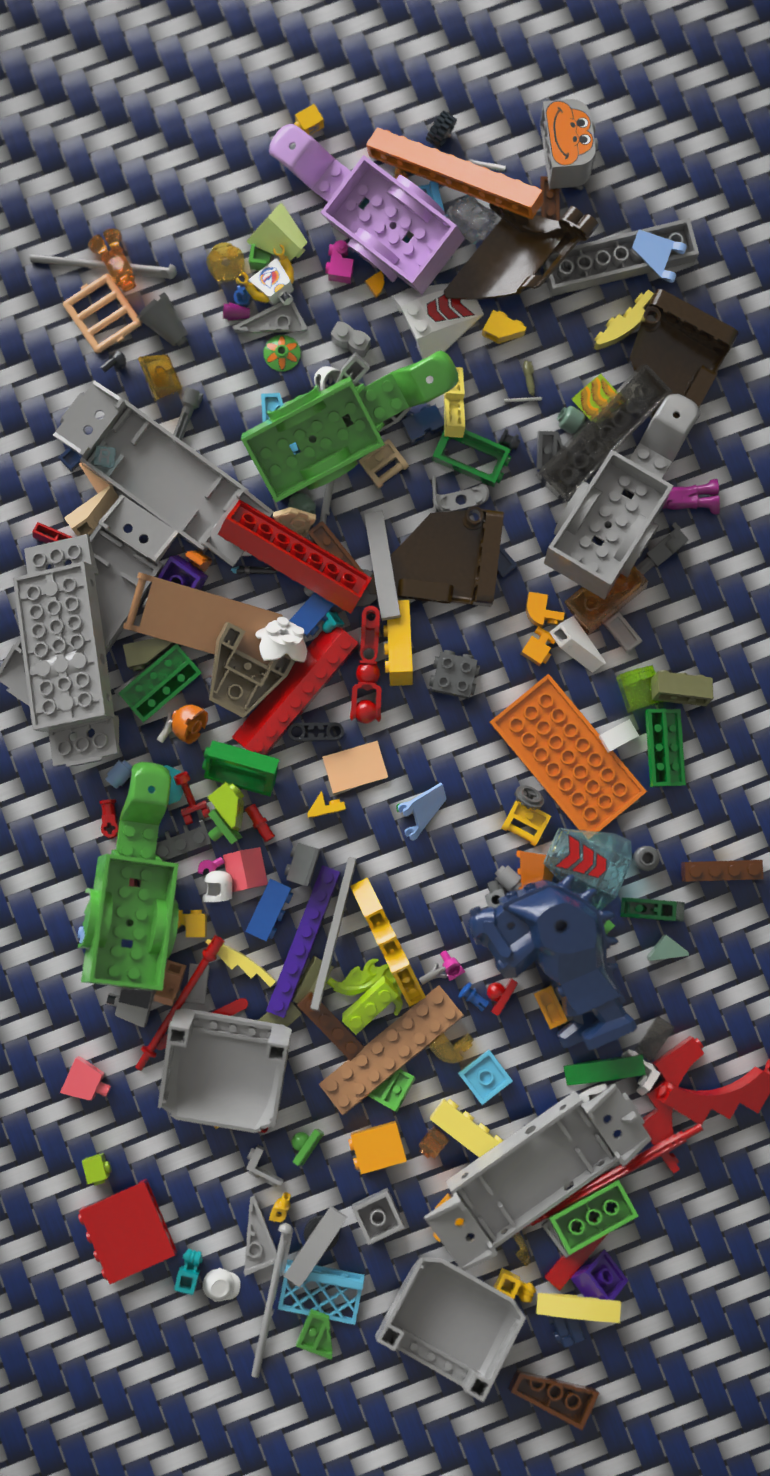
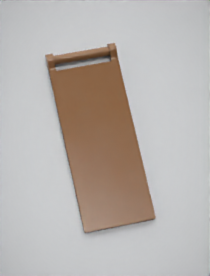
M138 572L137 578L139 579L127 621L123 625L124 629L215 654L216 639L225 622H229L246 631L237 650L268 665L269 661H264L261 656L259 646L262 639L256 637V632L266 627L268 623L277 620L278 617H283L282 614ZM150 581L152 583L139 626H136L134 622L145 583Z

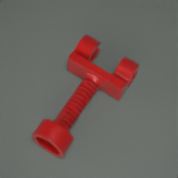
M188 772L175 775L173 777L176 785H181L189 807L181 809L185 824L193 823L190 813L201 809L204 819L210 817L208 815L210 810L206 800L196 804L188 784L190 780Z

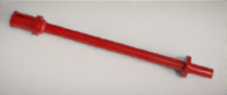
M214 935L208 947L202 951L203 959L148 1047L142 1046L141 1050L144 1053L136 1064V1069L142 1071L149 1058L157 1056L154 1050L169 1028L175 1011L181 1009L209 962L216 960L218 951L225 943L219 936Z

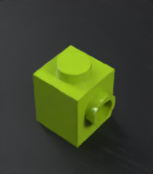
M104 1153L82 1160L88 1184L94 1183V1186L106 1182L105 1179L111 1173V1166L109 1161H106Z

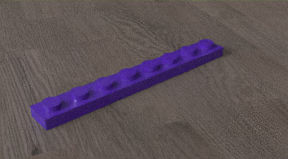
M322 865L266 1009L267 1012L282 1018L286 1017L341 872Z

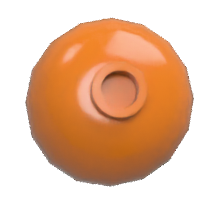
M185 705L173 713L172 731L178 739L191 744L200 737L199 731L201 727L205 729L208 713L199 706Z

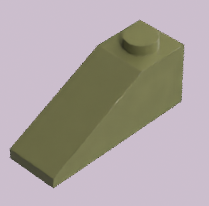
M152 638L124 644L123 648L127 667L130 670L133 669V671L144 670V666H149L176 643Z

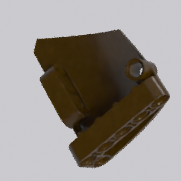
M661 289L656 290L641 318V325L629 358L652 418L664 399L670 394L683 395L697 404L699 408L718 374L719 367L739 334L735 328ZM647 316H653L655 321H649ZM673 413L674 418L680 417L678 413Z
M474 506L468 510L430 513L391 554L397 597L444 604L454 602L491 607L495 595L504 512L485 510ZM476 513L479 519L473 521L469 518V514ZM373 573L370 576L372 579L366 589L369 594L377 595Z

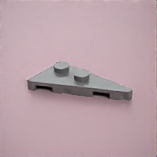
M293 301L287 306L280 302L232 326L235 333L308 331Z
M255 1195L250 1197L245 1276L275 1264L277 1249Z

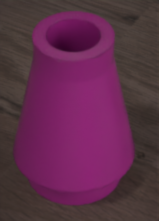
M230 302L223 305V319H227V321L250 318V308Z

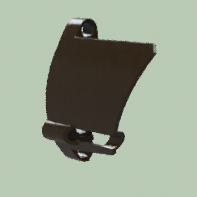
M490 203V208L501 217V220L443 291L446 299L460 300L489 299L520 294L525 288H539L579 241H587L599 224L594 217L589 214L583 215L574 206H571L559 221H555L539 215H535L532 220ZM552 253H560L543 276L536 275Z

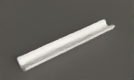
M469 159L470 162L480 167L505 172L506 166Z
M542 397L504 399V402L542 400Z

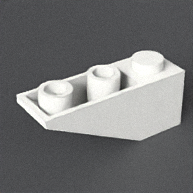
M574 616L563 621L549 632L563 651L592 673L606 663Z

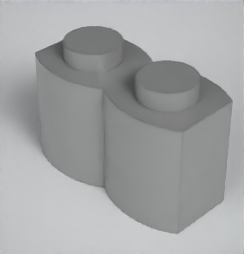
M337 322L331 332L332 342L340 348L349 349L352 354L356 352L360 357H365L371 347L370 337L362 331L353 330L347 323Z

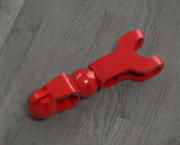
M368 606L362 612L360 648L362 661H360V665L356 670V678L359 682L352 688L350 719L352 721L356 718L357 721L363 724H369L375 719L378 722L381 720L382 689L376 683L380 677V669L377 666V661H375L378 656L380 612L375 606ZM373 613L376 618L373 621H369L366 618L368 614ZM367 649H371L375 653L374 657L370 660L366 659L363 655ZM358 689H365L366 691L370 689L376 690V704L367 699L357 703Z

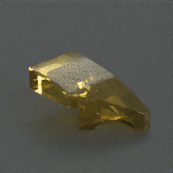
M518 1232L512 1236L521 1248L516 1252V1255L526 1267L530 1264V1255L521 1233Z

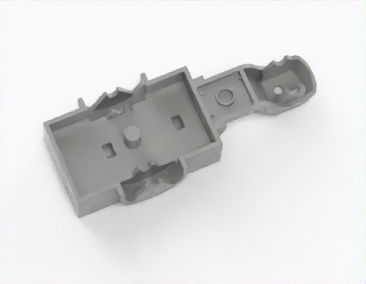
M680 394L668 395L654 414L640 443L629 459L613 450L610 451L590 484L584 481L563 511L554 531L556 536L548 547L544 560L545 565L604 600L620 574L626 577L630 575L635 562L642 555L653 534L655 535L659 525L654 521L664 507L673 488L672 484L662 478L701 415L697 404ZM673 413H678L680 417L674 418ZM624 489L634 494L632 499L622 495ZM594 536L604 541L602 546L591 541Z

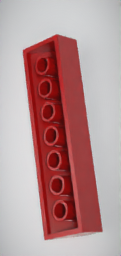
M239 500L227 515L217 534L349 613H352L372 579L370 576L242 500Z
M336 627L330 633L322 630L308 646L305 662L296 661L293 664L288 676L263 699L234 733L232 738L246 750L267 755L359 647V642L340 627Z

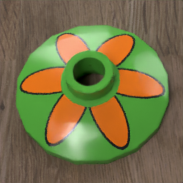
M278 335L272 337L266 343L264 359L271 369L278 372H286L293 369L300 360L301 350L299 344L293 338L287 335ZM284 349L285 353L280 354L278 351Z

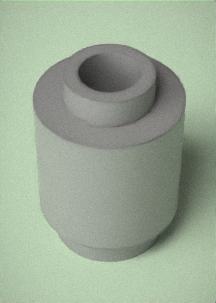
M502 865L495 872L497 875L495 880L508 892L517 890L521 886V877L509 865L506 867Z

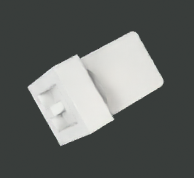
M628 1049L621 1055V1057L623 1058L639 1054L635 1051H631L630 1049ZM645 1060L643 1061L646 1075L641 1076L638 1081L639 1087L636 1090L641 1096L651 1090L660 1075L656 1067Z

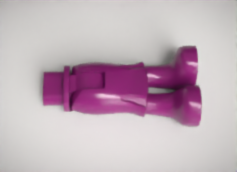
M711 479L707 484L699 486L695 484L689 487H673L662 509H665V507L671 510L705 507L709 508L712 514H719L718 479ZM708 494L711 497L699 498V495Z

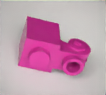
M343 240L336 241L334 245L330 244L328 256H331V260L326 264L325 273L328 274L329 281L351 284L354 260L344 258L348 255V246Z

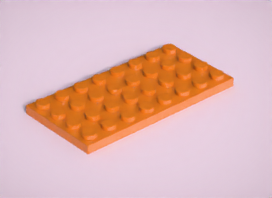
M549 674L489 722L587 841L647 792L612 750L609 753L606 751L598 737L599 733Z

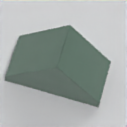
M663 935L648 954L647 960L689 956V952L667 935Z

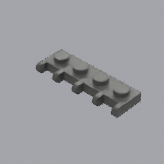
M203 818L199 819L201 827L189 831L188 826L185 824L183 825L185 833L172 838L169 831L165 832L167 839L157 843L155 855L159 856L164 862L212 844Z

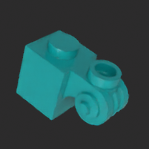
M188 1248L183 1255L185 1265H181L174 1287L175 1291L190 1295L194 1294L200 1270L197 1268L203 1261L201 1251L197 1252Z

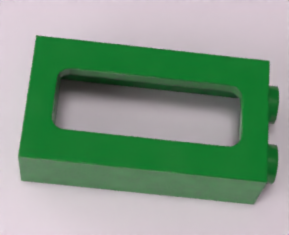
M468 430L464 431L463 438L445 437L443 431L432 456V461L494 487L496 482L500 484L504 475L501 472L503 466H508L512 456L509 455V448ZM455 440L496 458L497 463L493 472L487 474L446 456L444 451L448 442Z
M212 740L210 747H206L203 758L205 760L202 769L205 770L204 778L220 783H228L229 785L233 783L238 788L271 797L280 759Z

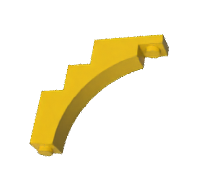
M368 878L351 885L350 887L408 1006L410 1007L426 998Z

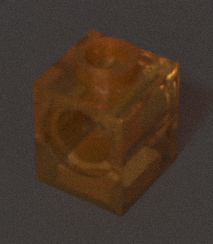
M433 1125L419 1143L420 1152L427 1158L431 1156L435 1159L448 1143L449 1138Z

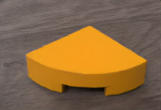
M381 271L365 281L376 298L381 294L384 286V276Z

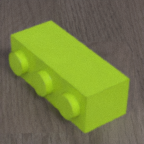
M385 975L382 976L342 1013V1022L357 1035L399 996L398 988Z

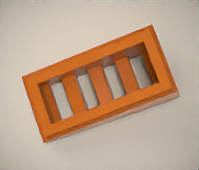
M187 551L185 554L188 561L202 572H206L212 563V559L200 551Z

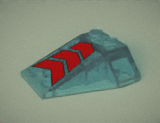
M558 828L543 864L560 881L568 875H574L575 879L571 887L578 894L588 889H596L597 894L591 901L597 910L600 909L602 911L617 897L632 863L631 841L615 833Z

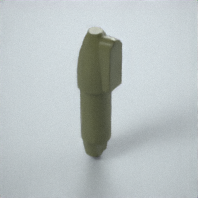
M524 361L523 372L529 394L533 396L535 385L532 376L534 373L532 361Z

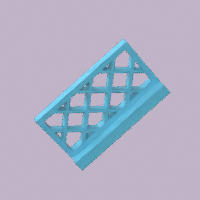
M287 1260L285 1272L288 1270L293 1260ZM315 1265L301 1285L308 1295L300 1300L294 1293L299 1287L291 1288L287 1283L288 1279L284 1277L278 1305L279 1310L308 1315L311 1309H306L302 1303L311 1298L315 1304V1307L312 1309H318L319 1312L329 1315L330 1320L355 1325L364 1283L363 1274ZM314 1281L318 1284L319 1288L310 1292L305 1284ZM329 1285H334L338 1292L330 1296L325 1288ZM348 1289L358 1290L357 1296L351 1300L348 1299L344 1292ZM322 1290L327 1299L318 1303L314 1295ZM290 1294L296 1301L293 1305L283 1304L284 1298ZM342 1295L346 1303L338 1308L333 1299ZM330 1302L335 1310L331 1313H325L321 1307ZM349 1306L353 1311L352 1318L345 1317L341 1310Z

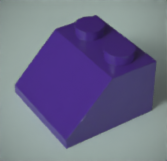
M179 555L170 556L158 576L160 579L198 590L202 589L209 577Z
M605 1249L583 1264L571 1277V1280L584 1297L598 1298L600 1300H614L628 1282V1279Z

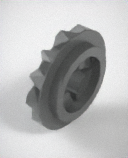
M521 785L517 787L514 793L516 801L521 802V806L524 805L527 809H540L544 804L543 796L533 787Z

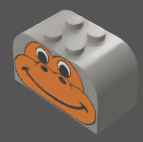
M575 99L543 101L540 129L549 189L583 185L591 176L593 162L596 160L595 151L598 149V140L594 138L595 122L591 120L590 110L583 102Z

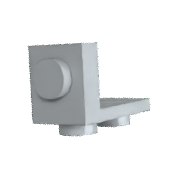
M257 1145L256 1149L252 1148L247 1157L250 1160L246 1168L249 1170V1174L256 1178L261 1176L267 1179L266 1182L274 1187H277V1185L282 1186L284 1181L282 1178L256 1166L265 1148Z

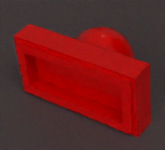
M510 978L506 987L498 982L488 986V998L496 1002L491 1010L492 1013L497 1016L500 1015L517 987V981Z

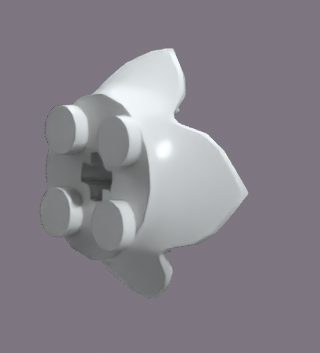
M278 617L277 620L268 623L266 627L258 630L256 637L262 639L259 647L263 660H277L283 655L288 654L294 661L305 662L307 648L303 638L304 629L289 622L285 617Z

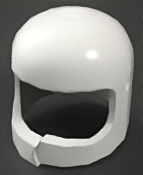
M330 366L320 368L315 373L314 384L318 385L321 391L326 389L325 387H328V385H325V382L329 379L331 384L333 379L336 383L341 370Z
M212 871L208 873L205 878L207 893L203 895V902H221L232 899L231 875L225 871Z

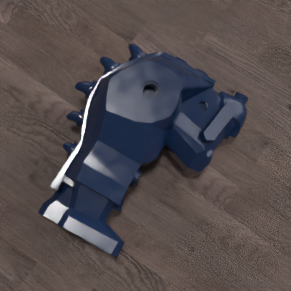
M568 875L558 883L541 880L536 883H528L518 891H510L504 897L498 899L500 905L497 908L491 906L481 910L480 906L470 909L469 929L476 945L482 944L483 947L489 949L494 956L497 970L504 978H517L536 961L538 966L549 977L553 988H557L562 1001L563 1012L567 1017L572 1016L573 1020L556 1032L563 1048H568L584 1041L588 1050L596 1049L637 1029L634 1019L625 1011L622 1005L626 1001L612 975L614 974L613 971L618 968V964L607 963V949L611 945H616L619 941L615 937H608L605 933L604 925H606V921L613 919L615 916L613 912L597 910L592 904L591 900L597 894L596 889H588L578 894L571 887L575 876Z

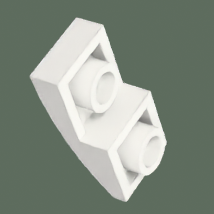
M629 719L598 737L609 753L635 739L639 734Z
M605 1083L600 1084L578 1095L586 1104L589 1102L588 1095H592V1098H595L605 1091L607 1087Z

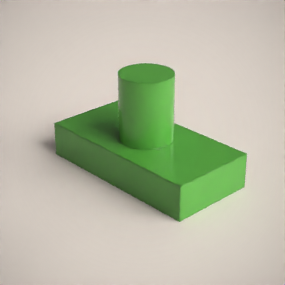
M217 809L212 810L208 814L217 825L208 832L209 837L213 841H217L224 835L231 844H234L243 838L238 831L229 826Z

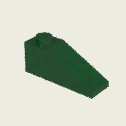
M622 897L620 917L683 922L685 902Z

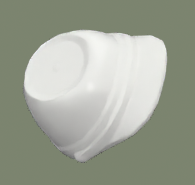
M218 1268L211 1270L204 1277L203 1290L214 1302L230 1300L238 1295L241 1283L236 1274Z

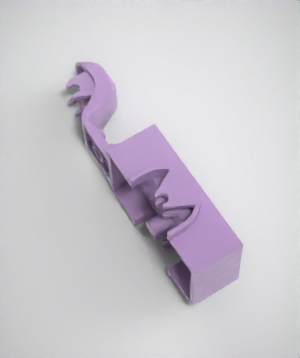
M295 124L283 126L273 137L269 147V154L328 202L320 213L335 229L350 239L347 244L350 250L356 251L365 261H368L373 267L382 271L390 281L394 282L399 277L422 295L464 241L465 237L457 225L444 216L445 212L427 193L404 176L399 175L395 179L365 155L362 156L353 170L350 171L330 155L314 138ZM295 143V149L291 150L290 145ZM364 198H367L370 202L362 210L359 205ZM410 231L414 236L406 243L403 239Z

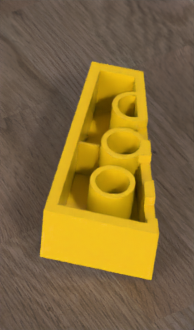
M398 600L401 617L387 620V625L383 626L384 637H388V643H384L385 655L389 656V661H385V672L389 673L390 686L413 685L409 600Z

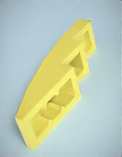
M207 939L205 942L209 945L212 939ZM225 944L222 945L217 953L231 970L238 965L250 978L258 974L269 987L277 981L252 959Z
M537 1294V1314L620 1323V1301L578 1297L577 1295Z

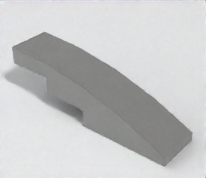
M330 1206L297 1254L295 1260L285 1272L284 1277L300 1288L347 1219V1216Z

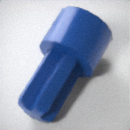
M239 285L234 293L235 304L248 307L251 303V296L245 287L241 288Z

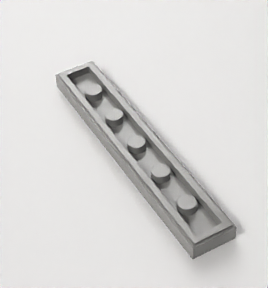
M383 510L364 513L381 620L400 618Z

